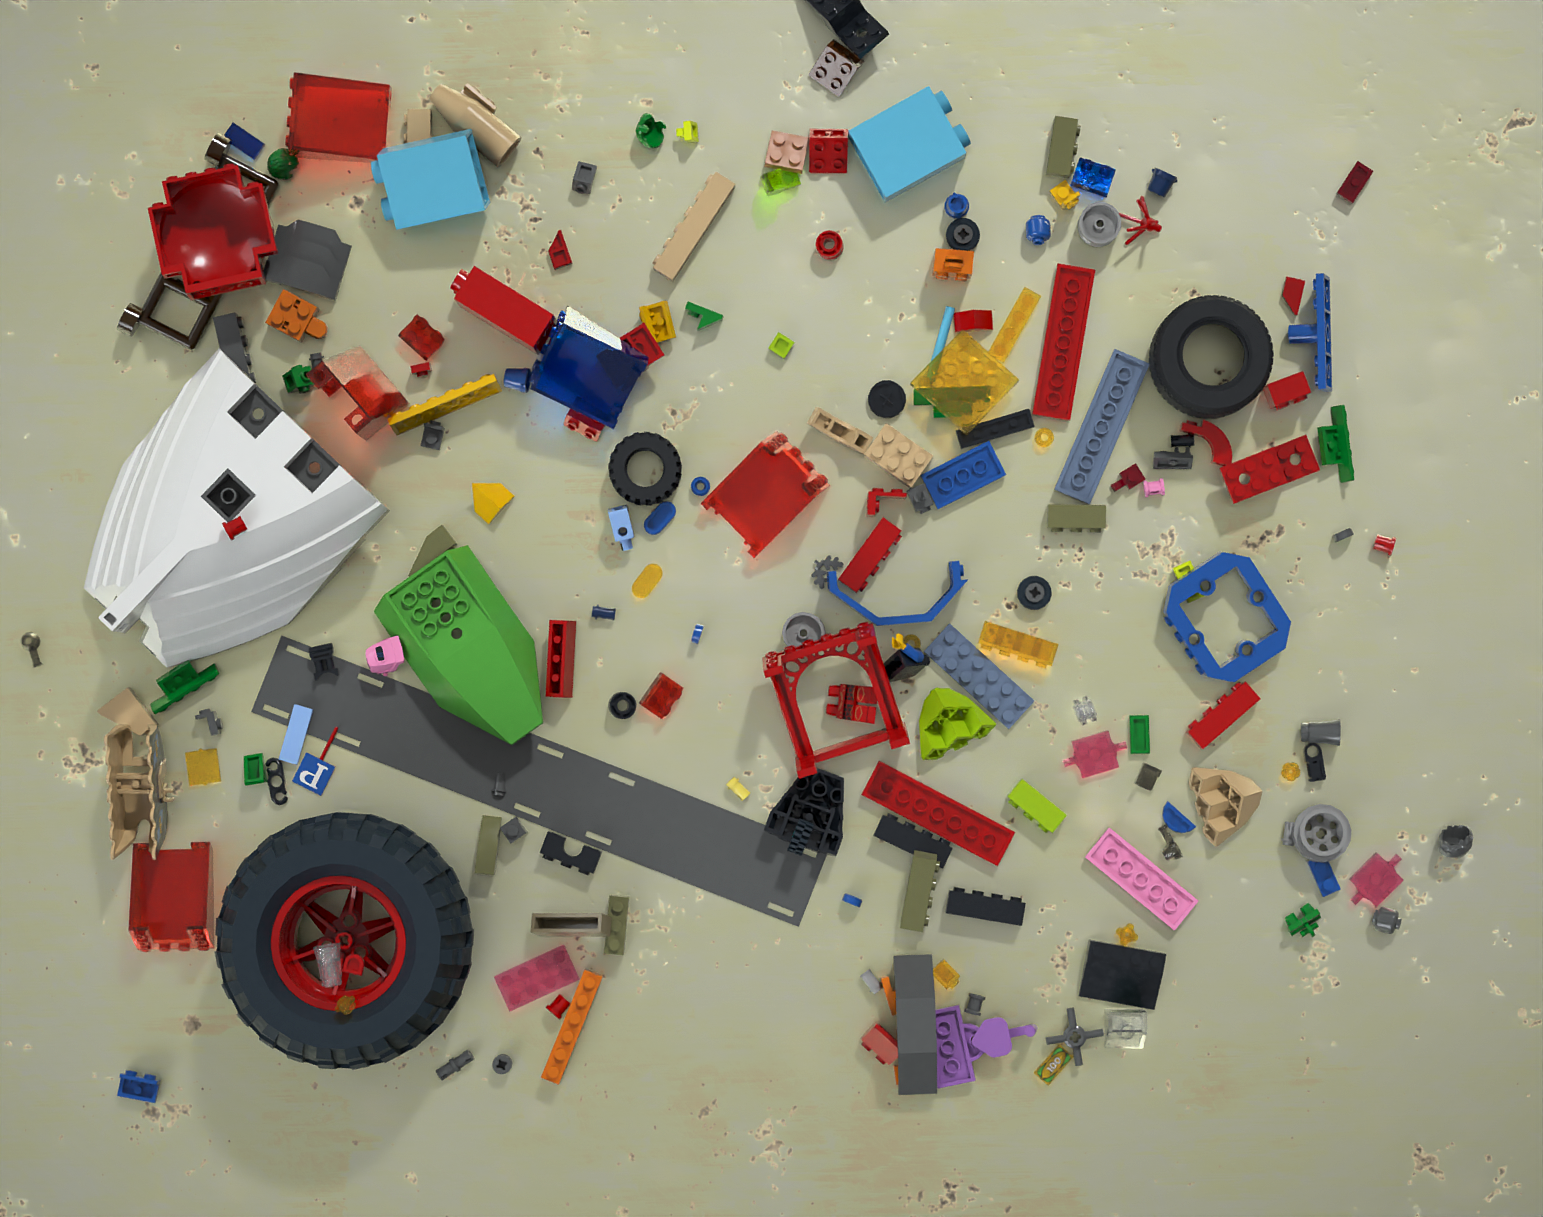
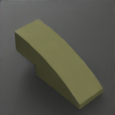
M482 815L475 873L495 875L502 817Z

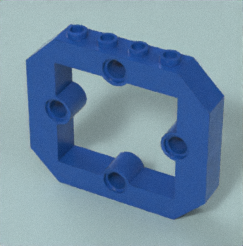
M1220 551L1168 586L1163 610L1166 615L1164 620L1169 627L1173 626L1176 633L1174 635L1179 643L1183 642L1186 646L1184 651L1190 659L1194 658L1196 661L1195 668L1200 675L1204 674L1207 677L1236 682L1286 648L1291 621L1250 557ZM1236 568L1249 588L1246 594L1247 601L1251 605L1262 608L1273 625L1274 630L1255 643L1249 640L1239 641L1235 647L1237 655L1219 666L1204 644V635L1200 631L1195 630L1179 604L1195 593L1204 596L1211 595L1216 588L1215 580ZM1206 580L1209 583V588L1206 591H1202L1200 585ZM1259 591L1262 598L1260 601L1255 602L1253 595ZM1192 634H1196L1198 637L1195 644L1189 642V637ZM1244 645H1249L1251 648L1250 653L1247 655L1242 653Z

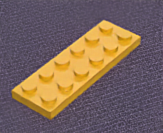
M486 374L480 377V380L467 382L457 390H448L438 398L436 396L431 397L426 403L421 405L415 404L410 406L407 411L393 413L387 420L395 434L400 435L424 423H428L430 420L433 421L502 392V389L494 374Z

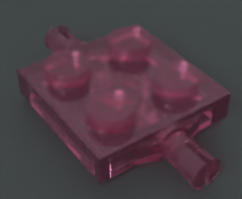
M1102 731L1072 740L1073 757L1063 759L1065 767L1076 764L1080 770L1081 777H1089L1119 768L1116 758L1117 751L1127 749L1125 741L1114 744L1109 731Z
M1375 852L1349 878L1358 891L1350 901L1356 905L1364 897L1377 907L1404 881L1394 868L1402 860L1401 857L1395 854L1388 862Z

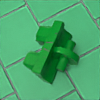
M1309 903L1300 908L1304 915L1300 920L1297 919L1294 913L1285 917L1291 936L1300 932L1302 937L1308 933L1311 937H1314L1315 933L1313 930L1319 927L1316 921L1321 918L1318 909H1314Z

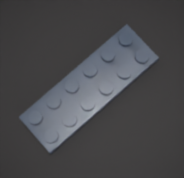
M950 623L924 651L1008 729L1034 702L1025 691Z

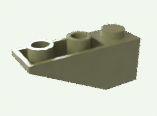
M443 525L426 537L408 575L409 577L445 551L455 549L454 546L457 543Z

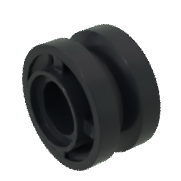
M626 692L614 694L608 703L610 713L619 719L631 717L635 713L637 706L634 697ZM621 700L627 702V708L624 711H620L617 707L618 702Z

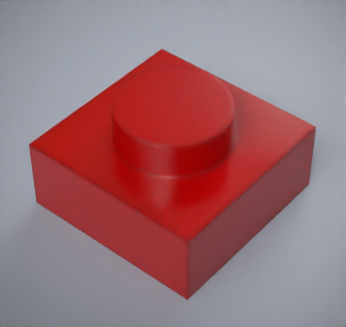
M429 362L410 366L412 374L417 375V377L427 376L428 372L432 371Z

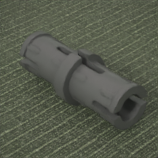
M467 1049L456 1058L452 1057L449 1059V1062L437 1069L436 1073L443 1081L449 1075L459 1072L460 1068L473 1061L474 1056Z

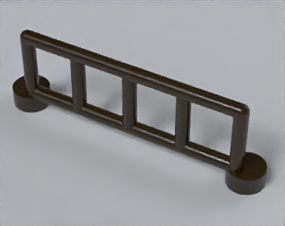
M217 133L207 149L204 160L215 165L214 168L221 169L226 164L238 165L241 175L254 182L263 184L267 204L269 205L278 188V181L228 156L227 153L232 144V139ZM160 272L143 307L140 308L129 303L119 320L117 330L132 337L140 324L192 350L199 342L223 294L192 300L203 306L189 336L151 318L165 288L189 299L183 283L172 277L164 279Z

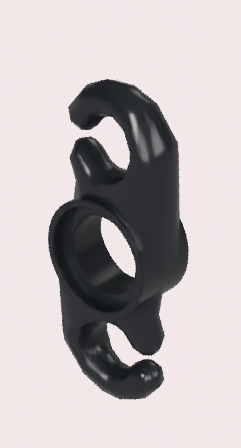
M273 757L268 759L265 765L269 767L274 762L278 766L276 770L267 768V783L271 800L276 805H283L287 802L288 797L284 796L279 801L276 799V794L282 793L286 795V779L282 762L278 758ZM274 776H279L282 779V784L279 787H274L271 783Z

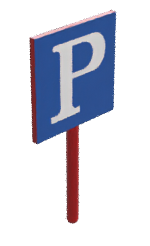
M338 727L334 728L320 758L306 752L292 782L320 796L322 795L335 769V766L323 761L338 731Z

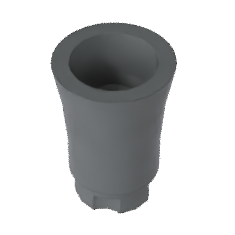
M1340 719L1309 722V724L1301 723L1302 742L1309 741V743L1340 746Z

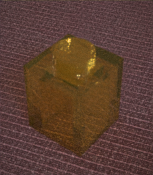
M945 959L933 968V976L946 990L949 987L953 989L960 982L958 980L960 975Z

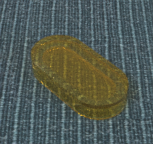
M647 565L632 585V592L636 597H647L661 580L663 572L659 565Z

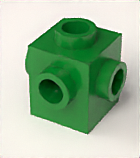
M296 365L282 375L288 393L299 391V394L310 391V387L316 384L315 375L310 366L302 367V365Z

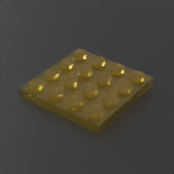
M962 329L913 379L910 385L964 434L968 435L1019 382V379Z

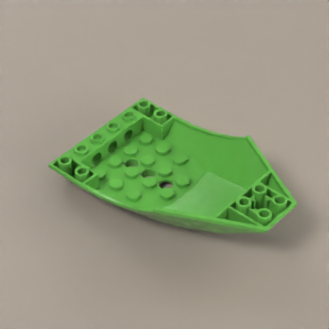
M468 545L445 551L383 595L374 613L390 637H399L404 658L440 708L510 745H513L543 724L535 642ZM435 599H440V606L433 608L432 602ZM450 614L451 619L446 623L442 622L443 615ZM461 629L462 636L459 639H454L452 637L453 630Z

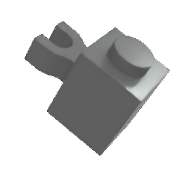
M925 483L906 491L915 513L920 511V514L931 510L930 506L933 505V501Z

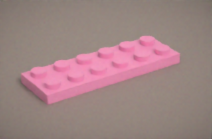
M1111 828L1104 832L1085 856L1087 860L1174 931L1198 903L1195 897Z

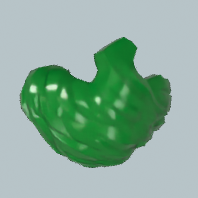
M644 113L640 117L635 130L637 138L648 148H658L663 142L664 134L662 129H666V125L663 121L655 122L652 114Z
M286 148L274 151L267 162L269 174L274 178L282 180L290 179L293 174H290V171L296 169L299 165L297 156L290 155L291 151Z

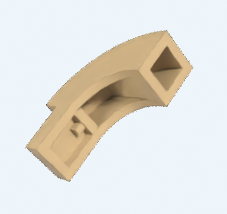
M815 407L807 424L816 428L819 432L862 454H865L873 439L872 436L839 420L819 407Z

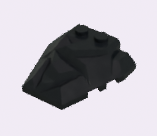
M817 768L816 774L800 779L797 778L777 805L770 811L764 831L790 843L799 819L813 823L814 826L805 849L836 857L843 839L844 778Z

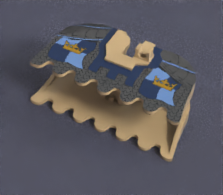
M128 724L116 725L104 736V744L107 747L105 763L108 766L106 781L109 784L107 802L110 803L108 819L111 822L109 832L110 840H112L111 860H114L135 841L139 823L143 819L150 823L149 851L153 860H156L165 840L167 802L174 801V797H167V793H173L174 788H168V783H163L167 767L157 724H147L149 734L146 736V743L149 747L148 756L133 757V736L131 727ZM123 766H150L149 773H123Z

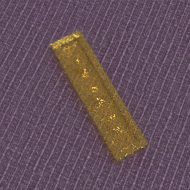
M1024 287L989 349L988 355L1002 363L1005 362L1041 295Z

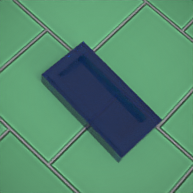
M234 122L224 134V136L232 139L231 145L253 160L256 159L265 146L263 142Z

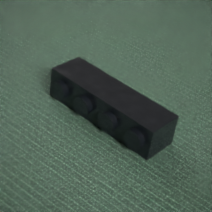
M890 813L887 816L882 815L873 836L911 854H914V850L937 854V861H940L939 867L944 868L953 849L949 846L951 842L942 838L939 841L932 838V833L922 830V832L914 830L915 825L906 821L902 824L897 821L898 817Z
M954 887L953 890L948 892L945 913L1022 926L1026 903L1022 902V898L1011 896L1010 900L1003 899V895L992 893L990 897L984 896L982 891L973 890L972 893H966L964 888Z

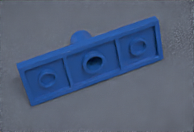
M1320 273L1316 274V279H1313V289L1316 290L1313 306L1314 309H1317V324L1289 325L1288 339L1289 344L1317 343L1318 355H1315L1314 362L1315 367H1318V375H1315V385L1323 392H1332L1330 277Z

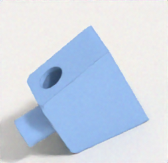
M627 504L608 509L615 542L620 541L622 551L632 549L631 538H634V532ZM625 527L626 532L621 533L619 528Z

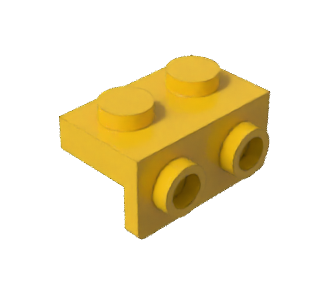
M667 301L639 307L640 320L645 323L657 343L676 338Z

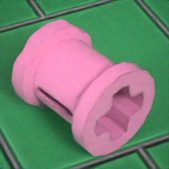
M1160 478L1159 481H1143L1145 497L1156 494L1165 495L1163 478Z

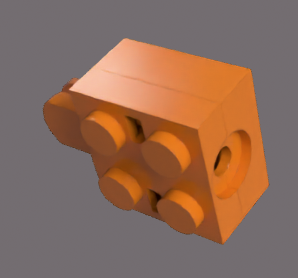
M935 248L932 276H936L938 280H948V277H954L955 281H967L972 276L974 251Z
M284 289L265 322L267 325L301 343L306 334L315 339H322L328 332L327 325L315 318L320 310L318 307Z

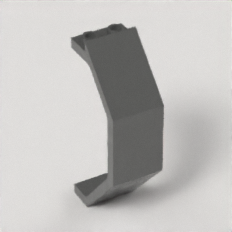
M932 954L893 956L898 1043V1095L937 1094V1037Z

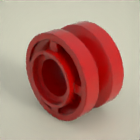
M830 230L824 231L816 239V249L822 258L834 260L842 254L844 245L838 233ZM829 241L835 243L832 249H826L825 244Z

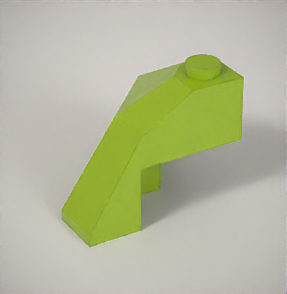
M934 688L924 700L919 718L921 757L923 760L939 759L944 756L946 751L952 748L956 751L968 745L967 741L973 738L981 739L987 736L996 726V723L968 697L950 688Z

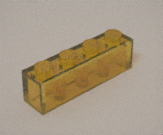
M987 621L983 623L977 642L981 644L980 648L991 651L994 648L1000 650V655L1010 657V654L1016 655L1019 661L1026 663L1029 660L1035 661V666L1045 669L1047 666H1052L1058 647L1057 643Z

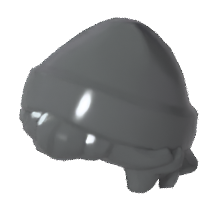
M1447 826V829H1443L1439 835L1438 848L1440 853L1451 858L1463 857L1472 847L1473 833L1468 826Z

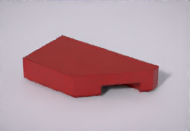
M558 230L548 250L554 270L573 264L562 231Z
M1286 277L1282 297L1292 310L1293 315L1297 316L1305 280Z

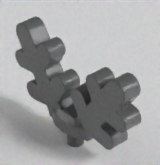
M828 555L825 560L822 559L820 562L814 561L817 566L814 568L815 572L811 574V577L817 576L814 584H818L820 589H823L825 587L824 582H827V578L822 577V575L826 574V571L820 570V568L825 565V569L830 570V566H832L833 570L836 571L837 567H843L844 564L838 561V557L830 561L831 556Z

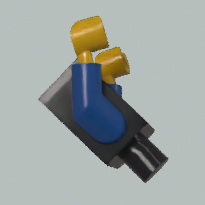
M897 633L896 639L892 637V647L900 650L896 651L884 662L889 682L913 677L930 664L928 655H924L920 648H913L908 643H903L902 634Z

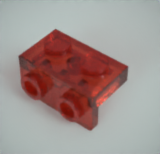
M418 314L414 316L413 320L398 335L425 361L437 352L445 341L442 334L438 330H434L428 321Z
M660 672L639 704L660 719H663L664 716L669 714L673 703L682 695L683 687Z

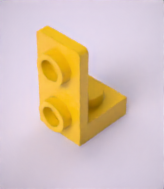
M1066 180L1049 191L1062 210L1066 207L1069 210L1078 204V198L1081 195L1079 191L1075 193Z

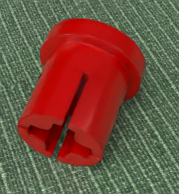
M241 516L228 523H222L231 541L235 539V536L248 530Z
M1377 534L1373 549L1388 553L1387 555L1391 556L1396 538H1388Z
M559 994L545 1008L560 1020L562 1018L561 1015L571 1003Z

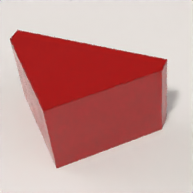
M968 310L954 313L955 332L993 330L992 310Z

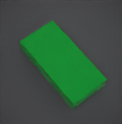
M1149 715L1129 716L1130 754H1149Z

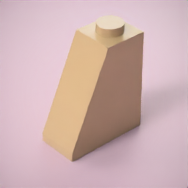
M126 688L97 710L100 715L117 724L130 725L132 732L139 736H147L149 734L147 724L158 725L131 688Z

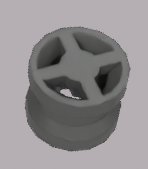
M506 1054L498 1055L493 1060V1070L498 1074H506L512 1068V1059Z

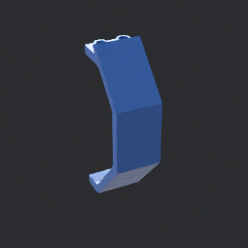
M959 561L949 562L950 587L928 612L915 615L877 617L839 590L836 571L827 572L828 591L868 621L873 622L875 626L932 621L969 579L961 580V576H964L963 564L960 565Z

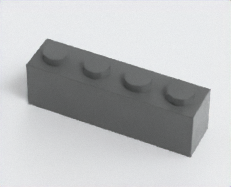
M237 313L213 317L219 348L256 383L254 372L251 373L249 366L252 365L250 353H246L245 347L248 346L246 335H242L241 328H244L242 317H238Z

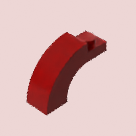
M1186 420V423H1181L1180 432L1194 434L1208 442L1212 451L1211 463L1221 466L1232 463L1230 442L1219 427L1206 420L1201 421L1200 427L1194 421Z

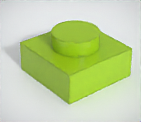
M778 332L768 349L785 359L795 342Z

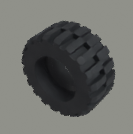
M645 431L644 433L636 432L629 437L623 438L615 446L608 464L609 477L618 494L628 502L640 506L659 504L666 498H669L674 490L677 489L682 476V463L676 448L668 439L661 435ZM638 452H653L659 456L663 463L662 477L652 486H638L628 476V462Z

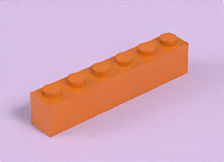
M588 969L584 970L541 1078L559 1085L603 975Z

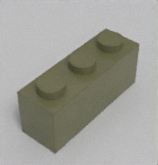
M1055 116L1046 175L1069 178L1070 174L1074 173L1075 162H1072V157L1077 154L1078 144L1075 143V137L1079 136L1081 125H1078V119Z
M1048 504L1047 528H1051V532H1063V529H1070V532H1082V529H1090V533H1101V529L1106 528V505Z
M609 896L608 916L612 917L610 937L605 938L604 954L624 955L629 896Z

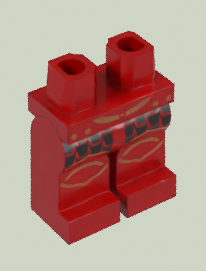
M847 684L829 686L828 696L838 697L837 705L827 704L826 714L836 716L838 719L875 724L877 707L858 705V702L877 704L873 687Z

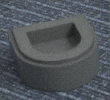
M1348 528L1332 537L1334 542H1338L1354 535L1352 529Z

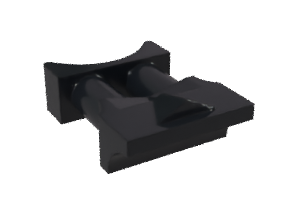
M332 643L309 648V656L313 660L316 673H313L315 681L323 673L327 672L339 676L338 668H335L333 662L334 648ZM323 659H325L326 661V671L323 670V665L321 661Z

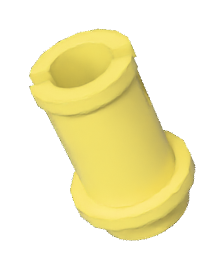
M733 777L726 784L728 786L727 789H731L741 801L751 793L739 782V778Z

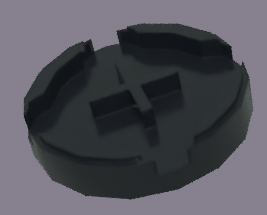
M883 380L876 383L868 395V404L871 411L881 418H893L899 415L906 403V394L903 388L891 380Z

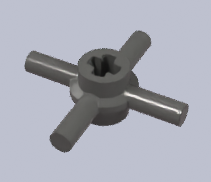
M1074 1007L1067 1008L1069 1027L1065 1029L1063 1035L1045 1037L1046 1044L1065 1042L1068 1047L1073 1048L1075 1066H1081L1083 1062L1080 1047L1085 1043L1086 1039L1102 1037L1104 1032L1103 1029L1084 1031L1076 1023ZM1073 1032L1080 1035L1075 1042H1073V1039H1070V1036H1073Z

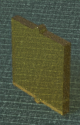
M200 748L199 751L185 752L189 786L207 785L208 783L221 781L217 748L206 750Z

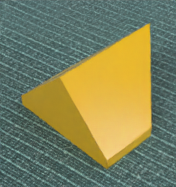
M472 483L474 511L488 524L515 497L501 483Z

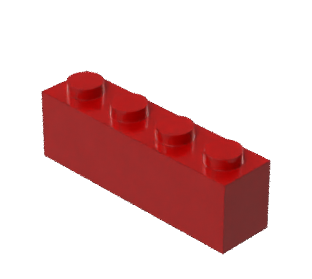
M883 517L838 578V581L855 593L858 590L862 592L868 584L866 579L869 575L874 576L880 568L877 566L881 559L885 561L891 553L888 550L892 544L896 546L902 538L900 535L902 530Z
M549 620L545 697H573L576 621Z
M1246 681L1242 683L1237 682L1231 687L1232 692L1228 696L1222 695L1216 701L1218 704L1213 709L1211 707L1207 708L1202 713L1203 717L1199 721L1195 719L1187 726L1189 730L1186 733L1200 749H1204L1261 699Z

